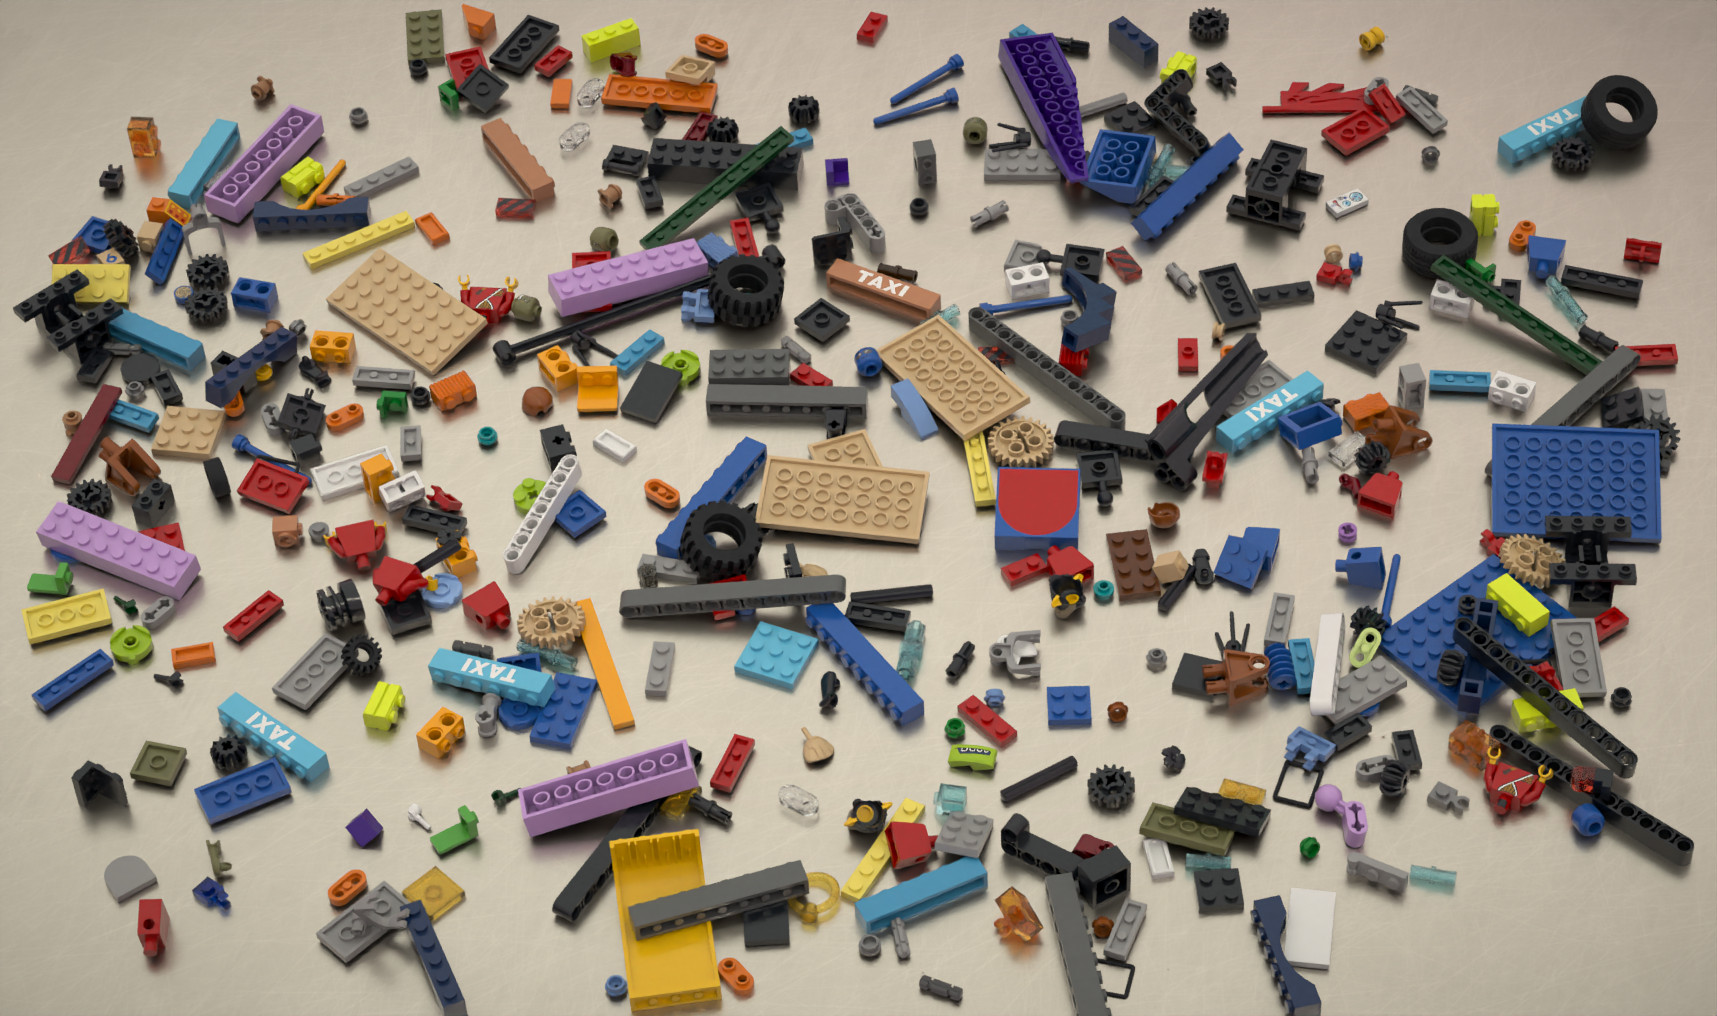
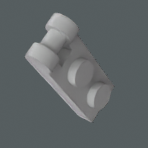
M1350 852L1348 854L1346 872L1350 876L1360 875L1370 881L1378 882L1388 886L1390 889L1403 893L1406 890L1408 872L1358 852Z

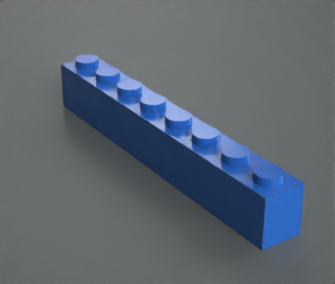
M1230 132L1221 137L1131 222V225L1145 241L1150 237L1155 239L1162 233V227H1168L1173 222L1172 218L1174 216L1178 217L1185 211L1183 208L1185 205L1187 207L1196 200L1194 198L1196 195L1200 196L1207 190L1205 187L1207 184L1209 186L1218 179V174L1222 175L1229 169L1227 166L1229 163L1232 165L1240 158L1239 154L1244 149Z
M746 436L736 445L734 451L726 456L721 466L714 470L713 475L708 481L703 483L701 489L691 497L690 502L680 510L677 517L669 522L665 531L657 536L655 542L657 555L682 560L684 555L680 550V539L690 513L702 504L707 506L708 502L716 501V503L727 501L729 504L767 460L766 444Z
M834 603L814 604L806 607L807 617L805 620L807 625L811 629L813 628L819 638L829 645L833 654H837L841 658L844 666L849 667L853 671L856 679L861 680L865 684L870 694L873 693L877 697L880 705L889 710L895 721L898 720L902 726H905L924 715L923 699Z

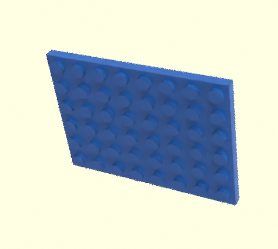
M1492 423V533L1494 536L1516 537L1517 534L1523 537L1526 534L1529 538L1535 536V538L1563 539V537H1546L1545 516L1630 517L1631 538H1609V541L1661 543L1659 430Z
M1495 554L1394 623L1391 628H1387L1384 634L1381 635V643L1378 646L1382 652L1456 711L1462 677L1457 686H1445L1437 681L1438 665L1442 654L1447 649L1457 650L1467 658V652L1454 642L1452 636L1455 621L1458 618L1467 617L1473 621L1474 615L1465 616L1458 611L1459 599L1463 595H1472L1476 599H1486L1487 584L1506 573L1508 574L1510 569L1503 568L1505 563H1501L1500 558ZM1508 574L1550 611L1548 625L1528 637L1525 633L1519 631L1515 624L1508 618H1505L1497 609L1493 638L1520 660L1547 659L1553 655L1549 654L1550 651L1548 649L1554 648L1550 626L1551 620L1577 618L1535 585L1531 586L1528 581L1523 583L1521 578L1515 579V574ZM1526 664V665H1527V666H1537V665H1539V664ZM1488 669L1481 706L1508 687ZM1457 711L1464 718L1471 714L1467 712Z

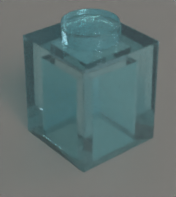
M941 783L939 792L935 791L933 804L937 805V814L949 815L950 811H965L967 787Z

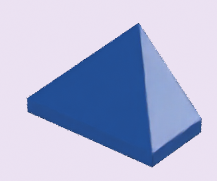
M539 653L515 654L497 658V662L542 672Z

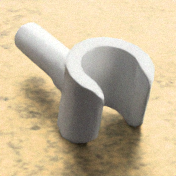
M413 803L408 809V818L411 821L416 820L427 830H430L431 826L420 816L422 813L421 807Z

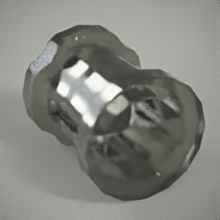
M643 564L639 567L638 575L641 577L639 582L641 589L657 588L658 579L655 577L657 570L653 564Z

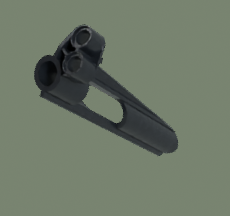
M1246 333L1145 438L1150 454L1157 461L1154 475L1159 481L1166 483L1171 480L1176 489L1183 491L1197 478L1196 469L1187 459L1268 356L1267 350L1264 351L1257 340V333ZM1203 392L1209 410L1194 423L1187 415V408Z

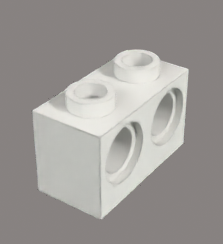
M1043 262L1005 270L1006 286L1011 299L1049 292V276Z
M1437 279L1430 295L1429 309L1468 318L1474 304V299L1449 282Z
M1498 370L1489 386L1488 400L1527 412L1535 397L1536 382Z
M416 470L379 486L380 497L388 513L426 497L425 487Z

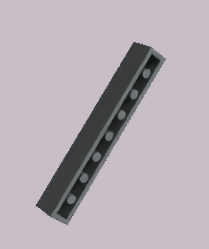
M708 384L707 415L825 417L826 409H847V418H867L868 387Z
M801 860L787 862L783 865L766 868L750 874L747 873L732 879H725L721 882L703 885L699 888L681 891L677 894L659 897L644 903H637L628 907L629 919L636 940L639 941L810 894L809 882Z
M1072 872L1045 876V891L1076 1016H1112L1110 1007L1106 1008L1105 1005L1107 1003L1106 990L1101 989L1100 984H1103L1101 971L1096 970V966H1098L1096 952L1092 953L1091 950L1093 948L1092 935L1087 934V930H1089L1087 916L1083 917L1082 915L1084 904L1082 898L1078 899L1077 894H1080L1078 881H1074Z

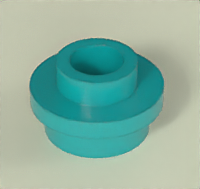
M483 427L479 430L477 438L479 443L491 445L497 441L498 435L492 427Z
M1101 580L1094 584L1093 592L1097 598L1107 600L1114 593V585L1110 581Z

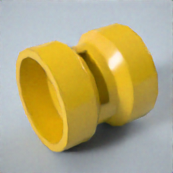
M1377 26L1359 36L1361 46L1367 51L1385 41L1383 31Z

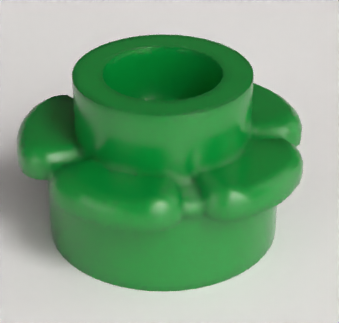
M952 718L947 721L944 731L948 733L949 737L958 738L965 734V724L959 718Z
M1307 837L1300 843V853H1302L1303 857L1313 858L1320 850V844L1315 837Z

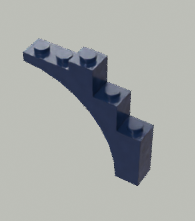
M1072 267L1065 268L1062 286L1070 291L1079 301L1083 308V314L1074 322L1064 326L1061 344L1076 353L1109 340L1117 291L1105 283H1094Z

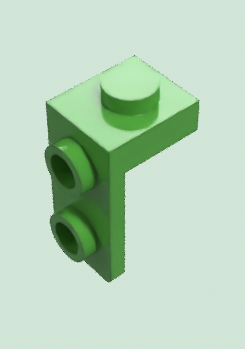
M60 562L55 575L33 573L27 585V590L29 592L67 595L73 581V572L70 571L68 563Z
M466 805L458 808L460 823L430 837V842L439 854H443L479 836L477 829L478 817L474 811L470 812Z

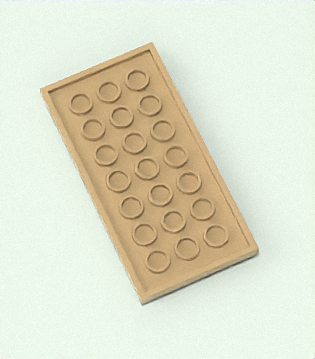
M381 248L376 250L326 298L329 305L433 376L488 324L486 318Z
M940 315L933 317L877 349L882 364L900 381L908 378L925 404L964 441L1031 403L1030 397Z
M767 455L755 523H759L761 528L919 544L930 472Z

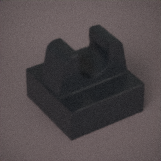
M655 102L650 104L641 120L644 125H650L652 129H657L666 118V115L658 103Z

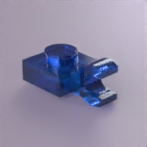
M206 877L192 890L193 896L208 906L215 902L225 909L231 904L226 899L229 895L224 891L223 886L210 877Z

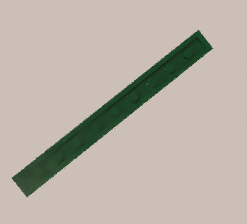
M780 126L639 240L640 245L645 250L669 244L793 143L794 137Z
M1442 255L1432 264L1431 271L1584 374L1588 375L1603 362L1445 255Z

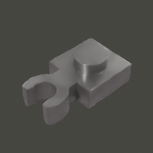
M1440 781L1437 782L1427 797L1428 802L1444 810H1447L1450 806L1458 814H1463L1464 807L1460 805L1468 807L1470 800L1466 796H1457L1458 790Z

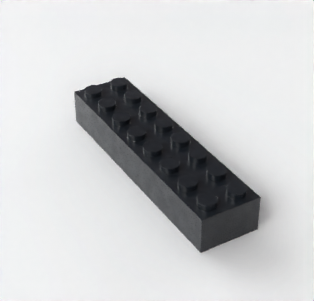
M654 138L647 162L648 176L654 175L656 181L710 184L757 145ZM786 147L740 186L755 187L770 182L773 189L798 190L804 166L803 148Z

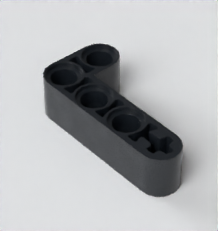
M1015 813L1001 829V847L1005 853L1049 875L1072 872L1074 881L1078 880V864L1083 861L1081 857L1030 833L1029 821L1023 815Z

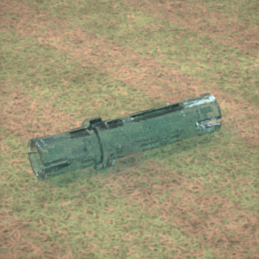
M1171 144L1164 145L1155 164L1150 167L1149 175L1144 181L1145 185H1148L1150 181L1149 188L1164 175V169L1175 152L1174 146L1169 150L1172 146Z
M1556 276L1549 277L1546 280V285L1554 293L1555 299L1560 300L1576 323L1581 324L1585 322L1588 316L1569 294V289L1563 286Z
M520 639V642L517 643V651L539 653L540 659L549 661L553 666L560 665L570 670L575 669L572 665L577 666V657L564 654L559 649H548L545 646L540 649L539 644L532 647V643L526 644L525 639Z

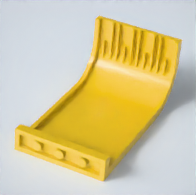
M699 829L609 841L631 1012L722 999L711 921L637 941L628 912V907L637 903H644L659 897H666L705 885Z

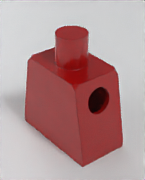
M1390 471L1387 476L1375 473L1359 490L1357 506L1394 519L1403 488V482L1399 480L1398 473Z
M1054 545L1048 549L1047 566L1049 576H1053V574H1069L1075 577L1077 574H1082L1084 576L1082 584L1094 578L1093 562L1073 546L1060 550L1058 546Z
M495 581L461 600L464 615L485 630H489L496 625L501 629L509 626V617L511 616L509 602Z
M890 822L885 830L893 868L900 869L927 861L932 853V849H935V841L938 835L928 836L924 824Z
M162 899L139 900L137 935L144 948L143 954L146 956L157 955V948H164L166 946L170 917Z

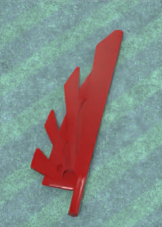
M1292 82L1288 91L1280 92L1281 106H1262V113H1354L1363 107H1366L1372 113H1380L1375 105H1369L1364 102V91L1367 87L1347 92H1333L1344 88V84L1327 83L1313 91H1304L1309 87V82ZM1399 103L1405 113H1410Z

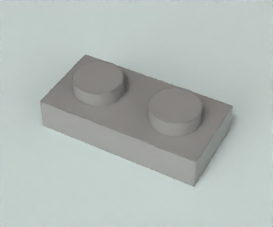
M420 425L400 427L401 461L422 460Z

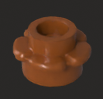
M1120 701L1110 704L1107 708L1108 716L1115 722L1123 721L1127 717V705Z
M1101 916L1092 922L1094 933L1102 938L1108 937L1114 926V922L1105 916Z

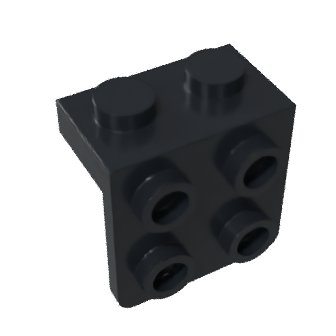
M845 216L837 218V232L812 237L813 262L816 267L833 264L837 258L844 261L852 260L851 249H854L850 235L853 233L851 224H847Z
M88 760L71 777L78 804L84 808L98 794L124 807L128 804L122 777L115 772L111 773L100 764H95Z

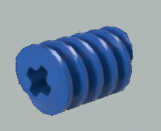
M1281 643L1269 645L1264 650V655L1270 661L1268 677L1271 687L1277 690H1287L1294 687L1297 679L1290 650L1286 649L1285 645Z

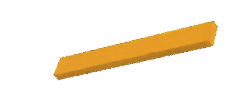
M591 598L576 601L578 606H582L586 621L584 631H580V635L613 728L617 730L635 725L634 717Z

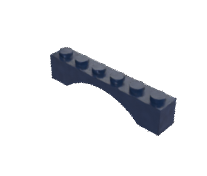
M369 197L348 198L336 205L313 210L289 208L275 201H260L254 203L253 211L255 231L370 226L371 216Z
M281 327L205 381V401L219 408L224 407L235 398L245 381L261 366L272 361L286 362L297 354V334Z
M1477 598L1473 622L1493 637L1498 601ZM1467 653L1457 711L1479 714L1487 668L1469 653Z
M1280 895L1254 900L1253 910L1250 911L1253 924L1258 926V938L1260 942H1264L1266 959L1271 960L1272 975L1277 977L1279 981L1278 990L1280 995L1285 997L1286 1012L1288 1014L1291 1013L1292 1016H1321L1322 1002L1315 984L1298 974L1288 963L1283 953L1280 939L1286 927L1287 912Z
M421 899L400 906V912L406 908L410 910L409 917L402 920L407 921L405 929L421 958L442 1015L468 1016L465 999Z

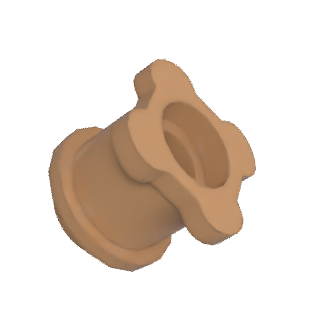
M262 76L257 78V84L251 86V94L255 99L265 100L268 93L273 94L275 92L272 85L273 81Z
M609 184L606 190H598L599 201L609 209L614 207L612 203L622 199V190L618 185Z
M268 320L266 322V329L262 328L260 330V334L263 337L262 340L279 328L284 327L282 323L278 320Z
M69 411L63 415L62 421L67 429L65 432L66 436L72 437L76 433L82 422L80 412Z

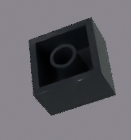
M1117 845L1104 849L1099 854L1086 858L1078 864L1080 894L1092 910L1131 891V863Z

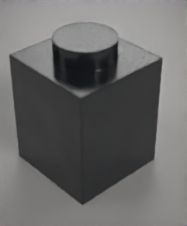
M312 434L289 442L291 455L295 462L300 463V468L321 460L320 452L323 451L319 440L315 441Z

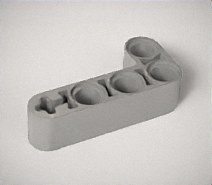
M847 193L825 203L826 223L838 225L837 218L845 216L846 221L851 224V227L871 252L881 253L885 250L884 229L856 194Z

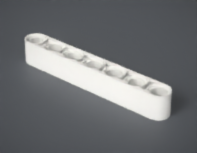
M569 454L560 460L505 549L503 558L510 573L518 574L525 569L554 522L555 516L559 514L581 478L582 470L575 455Z
M1343 613L1321 615L1310 695L1312 716L1335 714L1345 635V617Z

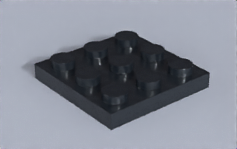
M1356 310L1325 344V351L1377 374L1407 340L1408 333Z

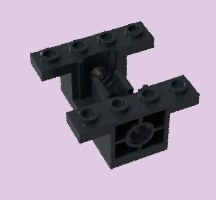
M1271 139L1261 159L1251 158L1245 169V175L1251 177L1246 187L1245 197L1233 194L1226 206V212L1300 231L1306 219V212L1288 208L1289 189L1292 187L1293 189L1298 188L1318 193L1324 182V175L1306 171L1307 148Z
M77 269L14 306L13 310L25 323L35 318L36 326L48 335L46 337L47 342L58 352L65 350L82 365L94 347L103 349L105 343H112L108 323L124 313L122 307L110 298L94 309H89L84 316L77 308L74 293L90 283L89 279Z
M1545 516L1546 537H1563V555L1566 561L1565 563H1549L1550 585H1566L1568 607L1611 608L1615 585H1636L1635 564H1608L1607 559L1609 538H1631L1630 517Z

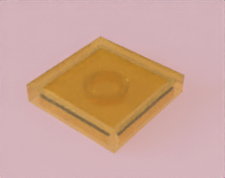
M435 866L402 891V896L410 903L421 899L430 921H433L465 896V891Z

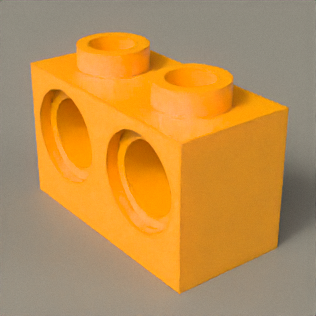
M315 330L310 344L312 359L323 362L351 364L356 349L354 334L345 332Z
M558 345L537 354L539 369L558 392L578 383L577 364L575 362L572 363L567 352L562 351Z
M382 453L360 463L365 491L374 503L382 500L379 486L395 480L392 474L394 470L393 464L389 459L386 460Z
M465 536L458 540L462 547L461 550L443 560L450 574L455 575L457 578L477 570V555L474 550H470L469 542ZM436 538V547L437 549H439L443 545H439V543L437 542L438 538Z
M442 707L416 734L418 748L439 759L444 753L449 751L451 745L457 739L463 736L465 732L463 717Z

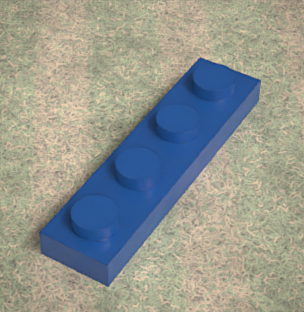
M171 218L164 225L145 272L146 276L159 285L165 281L183 237L182 226Z
M99 649L31 694L32 698L44 711H47L114 666L113 660L103 650Z

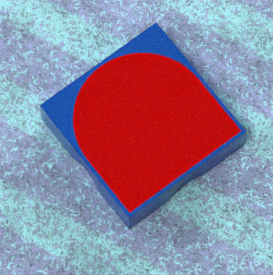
M998 467L994 535L995 550L1043 549L1048 551L1054 545L1058 546L1060 550L1069 546H1073L1078 550L1080 469Z

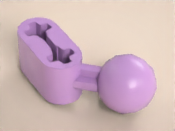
M1325 784L1319 787L1315 793L1316 805L1323 811L1332 812L1336 810L1343 815L1342 826L1345 842L1354 848L1361 847L1365 842L1368 829L1364 805L1358 801H1350L1348 803L1343 801L1342 792L1337 786Z

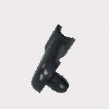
M307 356L302 357V362L299 363V370L313 379L319 388L331 382L327 370L323 371L314 359H309Z
M1197 549L1192 557V562H1194L1196 567L1195 579L1202 585L1210 584L1214 578V573L1209 564L1210 556L1205 549Z
M828 671L822 676V701L819 703L820 707L827 705L833 709L838 703L834 687L840 685V680L837 679L836 673L833 671Z

